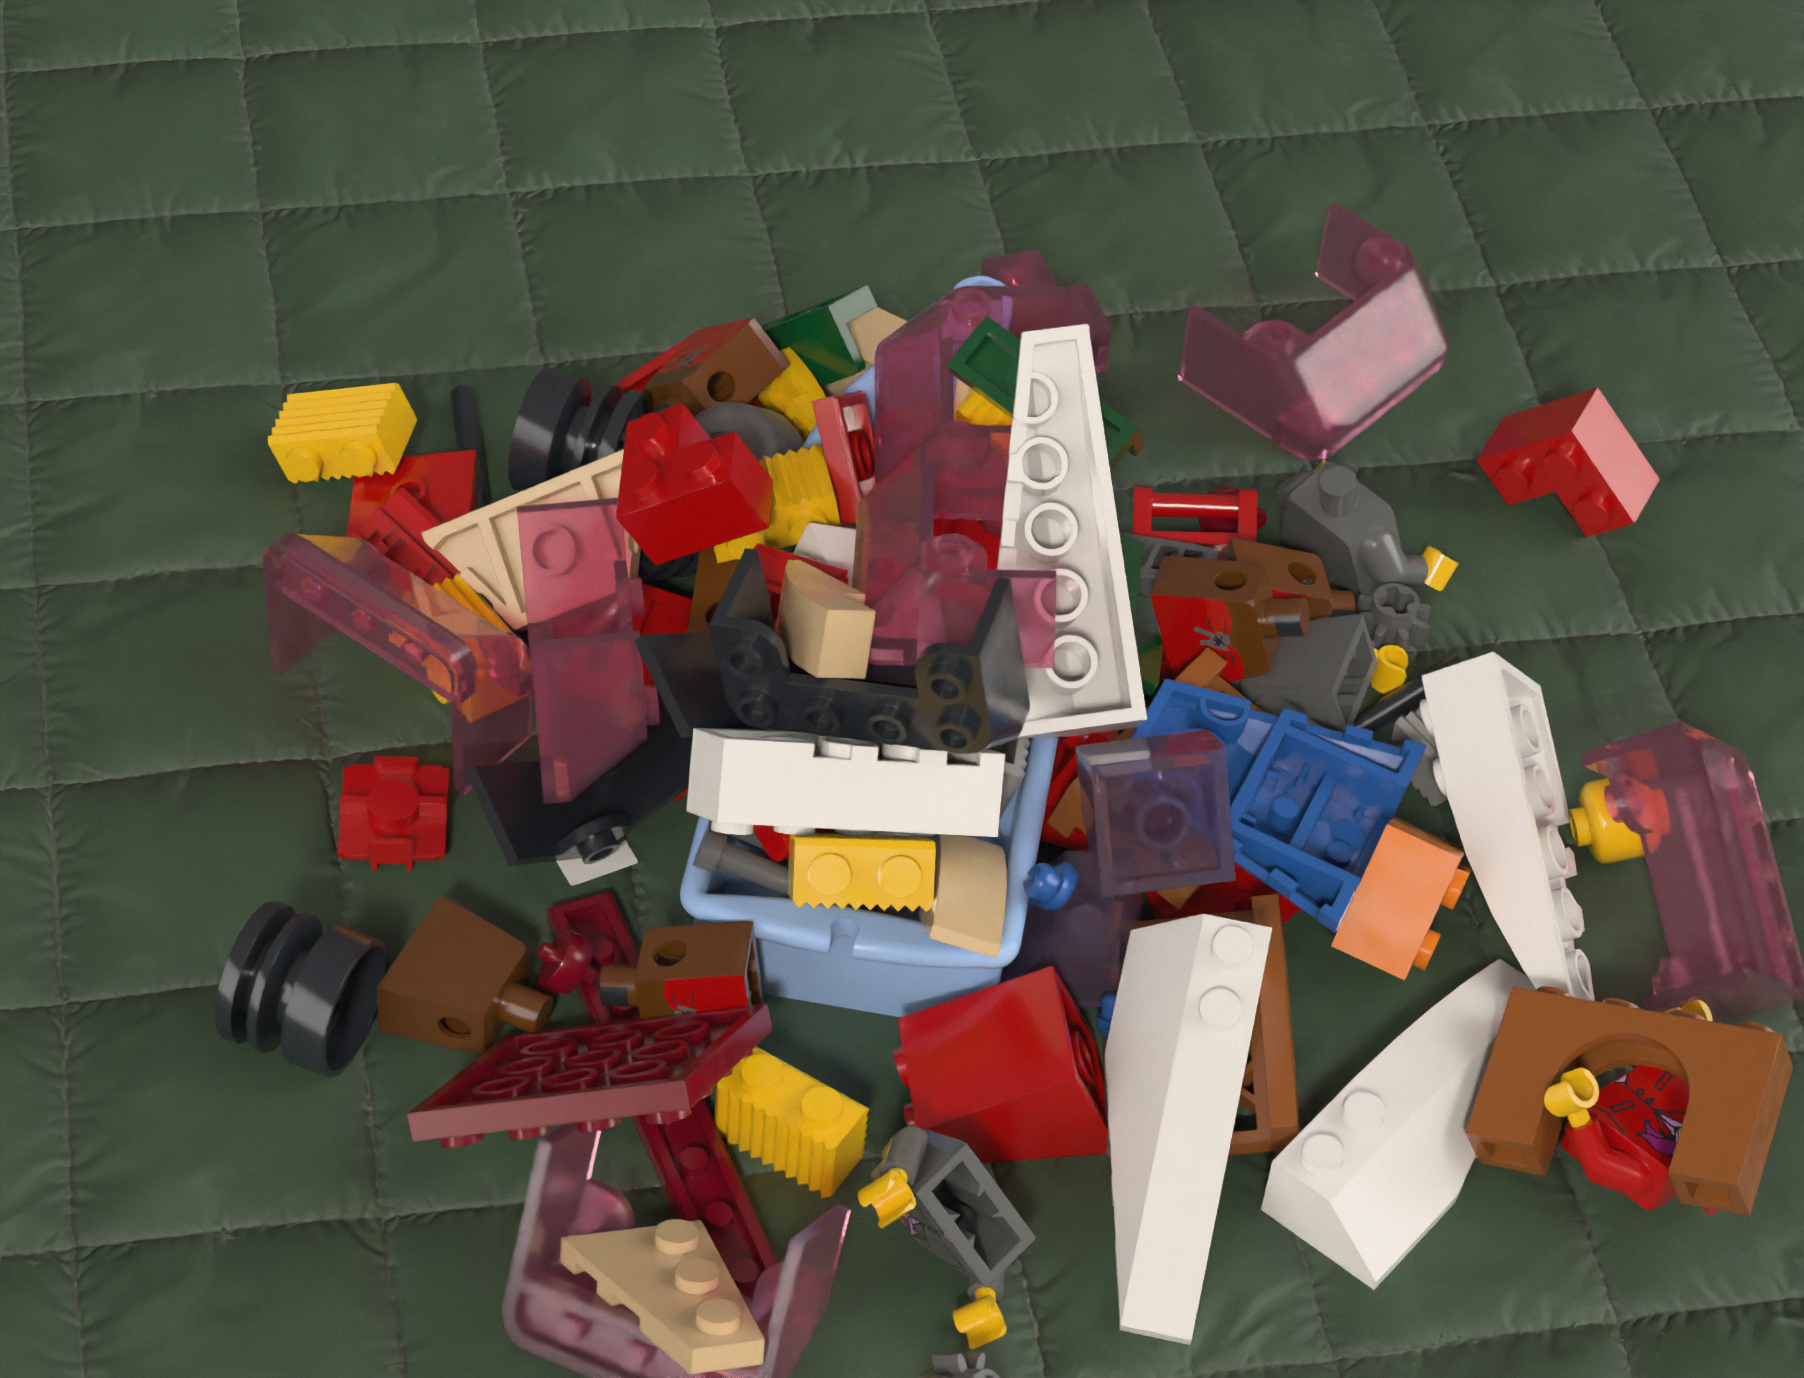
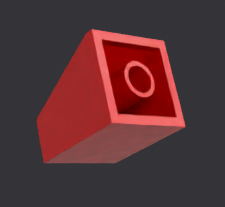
M1053 966L898 1018L902 1047L894 1049V1059L903 1084L906 1088H910L912 1103L906 1104L903 1107L907 1127L918 1126L919 1128L959 1139L968 1144L981 1163L1106 1153L1108 1123L1105 1118L1104 1073L1097 1040Z

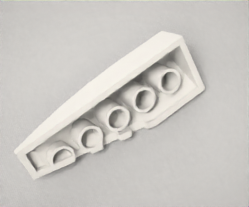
M1088 324L1022 332L1020 338L996 579L997 577L1011 579L1030 701L1027 719L1017 738L1066 737L1136 728L1147 720Z
M1490 652L1422 675L1426 698L1420 701L1421 716L1426 729L1435 737L1439 758L1433 761L1435 780L1442 794L1448 797L1466 856L1494 919L1522 969L1536 989L1543 986L1555 987L1568 992L1574 998L1595 1001L1590 963L1580 949L1575 950L1573 939L1581 937L1585 927L1582 908L1575 901L1565 882V878L1577 875L1574 852L1569 847H1564L1558 832V826L1570 821L1541 686L1495 652Z
M1200 914L1130 931L1104 1053L1108 1102V1140H1110L1112 1170L1111 1191L1115 1222L1119 1329L1121 1331L1187 1345L1191 1344L1272 927Z
M1499 958L1461 984L1394 1039L1272 1161L1261 1210L1375 1290L1455 1204L1460 1194L1465 1178L1475 1158H1477L1465 1134L1512 987L1536 991L1537 989L1530 979Z

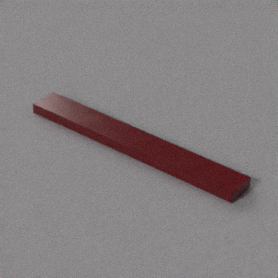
M608 891L547 908V925L554 940L563 931L571 930L583 934L593 943L594 951L590 966L597 969L596 975L590 984L581 980L575 988L590 1024L641 1019L639 1007L602 1005L600 1000V978L603 965H638L639 960L637 949L611 892ZM704 1098L699 1100L690 1109L691 1114L688 1117L670 1123L649 1124L647 1123L646 1115L631 1116L675 1219L686 1221L701 1220L765 1338L764 1345L802 1334L803 1318Z

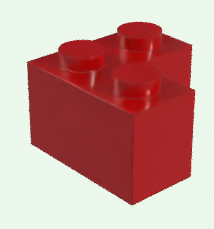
M1598 387L1503 417L1477 458V462L1507 505L1556 492L1586 537L1635 524L1660 480Z
M683 403L627 422L616 519L655 565L769 529L773 479L735 431L711 439Z

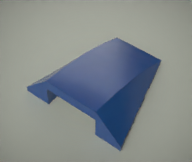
M1165 678L1146 712L1147 720L1137 727L1116 764L1113 774L1188 833L1226 860L1282 894L1335 933L1342 923L1387 823L1396 815L1427 745L1404 739L1402 747L1372 740L1373 731L1347 724L1344 732L1307 723L1308 714L1284 708L1279 716L1250 709L1249 699Z

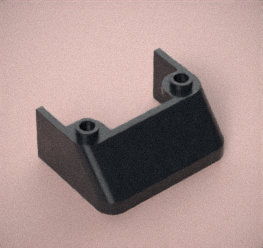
M711 632L643 634L634 641L656 687L562 759L476 765L466 772L509 866L581 858L584 864H592L611 856L620 848L617 840L688 789L693 728L762 730V728L752 727L741 721L729 707Z

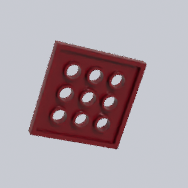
M768 1003L506 1035L407 1113L412 1141L440 1139L441 1147L457 1148L481 1141L484 1138V1133L508 1131L509 1139L525 1140L551 1132L553 1125L576 1123L577 1129L580 1132H595L620 1124L621 1117L646 1115L647 1123L664 1124L681 1120L691 1114L690 1109L699 1100L712 1094V1088L721 1079L732 1075L733 1068L742 1059L753 1054L752 1049L773 1030Z

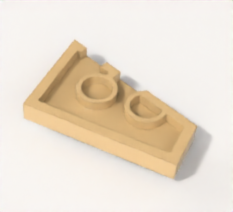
M672 1219L663 1221L657 1226L561 1237L560 1263L574 1275L584 1271L591 1275L597 1281V1294L609 1305L615 1306L623 1303L640 1317V1331L690 1374L763 1364L765 1338L701 1220L686 1221Z

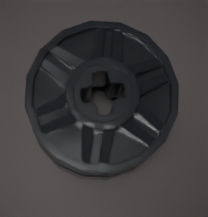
M544 367L535 376L526 392L513 431L508 460V476L512 489L518 491L526 490L623 450L627 422L652 412L650 396L628 390L623 395L621 387L604 384L592 400V387L589 378Z
M278 901L265 902L251 915L226 961L215 1005L216 1031L222 1038L237 1044L248 1042L254 1050L262 1053L274 1051L281 1044L282 1055L289 1063L329 1078L340 1075L354 1060L365 1042L377 1015V986L388 971V947L382 939L344 925L331 926L323 934L322 923L316 915L308 912L296 914L291 906Z

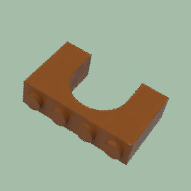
M1543 986L1539 987L1536 991L1512 987L1465 1131L1481 1164L1546 1176L1565 1118L1551 1114L1546 1108L1544 1097L1547 1089L1552 1085L1560 1083L1562 1074L1577 1068L1587 1069L1594 1077H1597L1606 1071L1623 1066H1651L1673 1074L1689 1088V1102L1668 1170L1680 1202L1750 1217L1793 1069L1782 1034L1776 1033L1771 1028L1756 1022L1744 1021L1734 1026L1707 1021L1701 1015L1687 1010H1672L1669 1014L1643 1010L1629 1001L1618 998H1606L1602 1002L1574 998L1568 992L1555 987Z

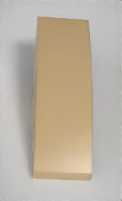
M788 560L784 571L776 624V633L785 645L787 657L816 678L865 679L876 614L875 610L864 605L866 594L801 560Z
M936 834L933 839L936 847L934 902L927 912L920 907L918 916L930 939L997 958L1002 941L1007 894V868L1002 846L965 835Z

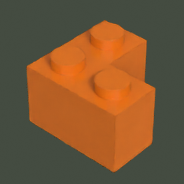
M1397 817L1392 818L1382 833L1331 946L1403 980L1407 978L1412 965L1425 971L1441 937V934L1431 930L1430 926L1441 905L1453 910L1472 871L1471 868L1460 864L1465 854L1464 848Z

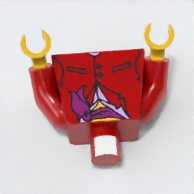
M1693 1000L1683 1004L1682 1010L1694 1012L1704 1017L1707 1021H1713L1711 1011L1703 1001ZM1675 1007V1008L1666 1010V1011H1664L1663 1013L1669 1014L1670 1011H1672V1010H1681V1008H1680V1007ZM1639 1065L1599 1090L1598 1083L1591 1072L1584 1068H1577L1562 1074L1561 1082L1547 1089L1544 1097L1546 1108L1551 1114L1557 1117L1567 1116L1569 1120L1565 1125L1566 1133L1560 1146L1579 1161L1586 1178L1591 1183L1622 1193L1647 1210H1656L1678 1196L1668 1170L1689 1102V1088L1679 1078L1659 1068ZM1701 1207L1708 1215H1713L1719 1211Z

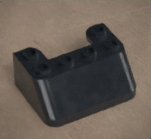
M744 549L709 623L727 703L741 721L752 727L948 751L956 754H971L1016 739L1023 729L1030 710L1010 578L997 577L970 645L952 643L932 644L921 652L916 665L868 660L865 679L816 678L787 657L785 645L775 630L758 549Z

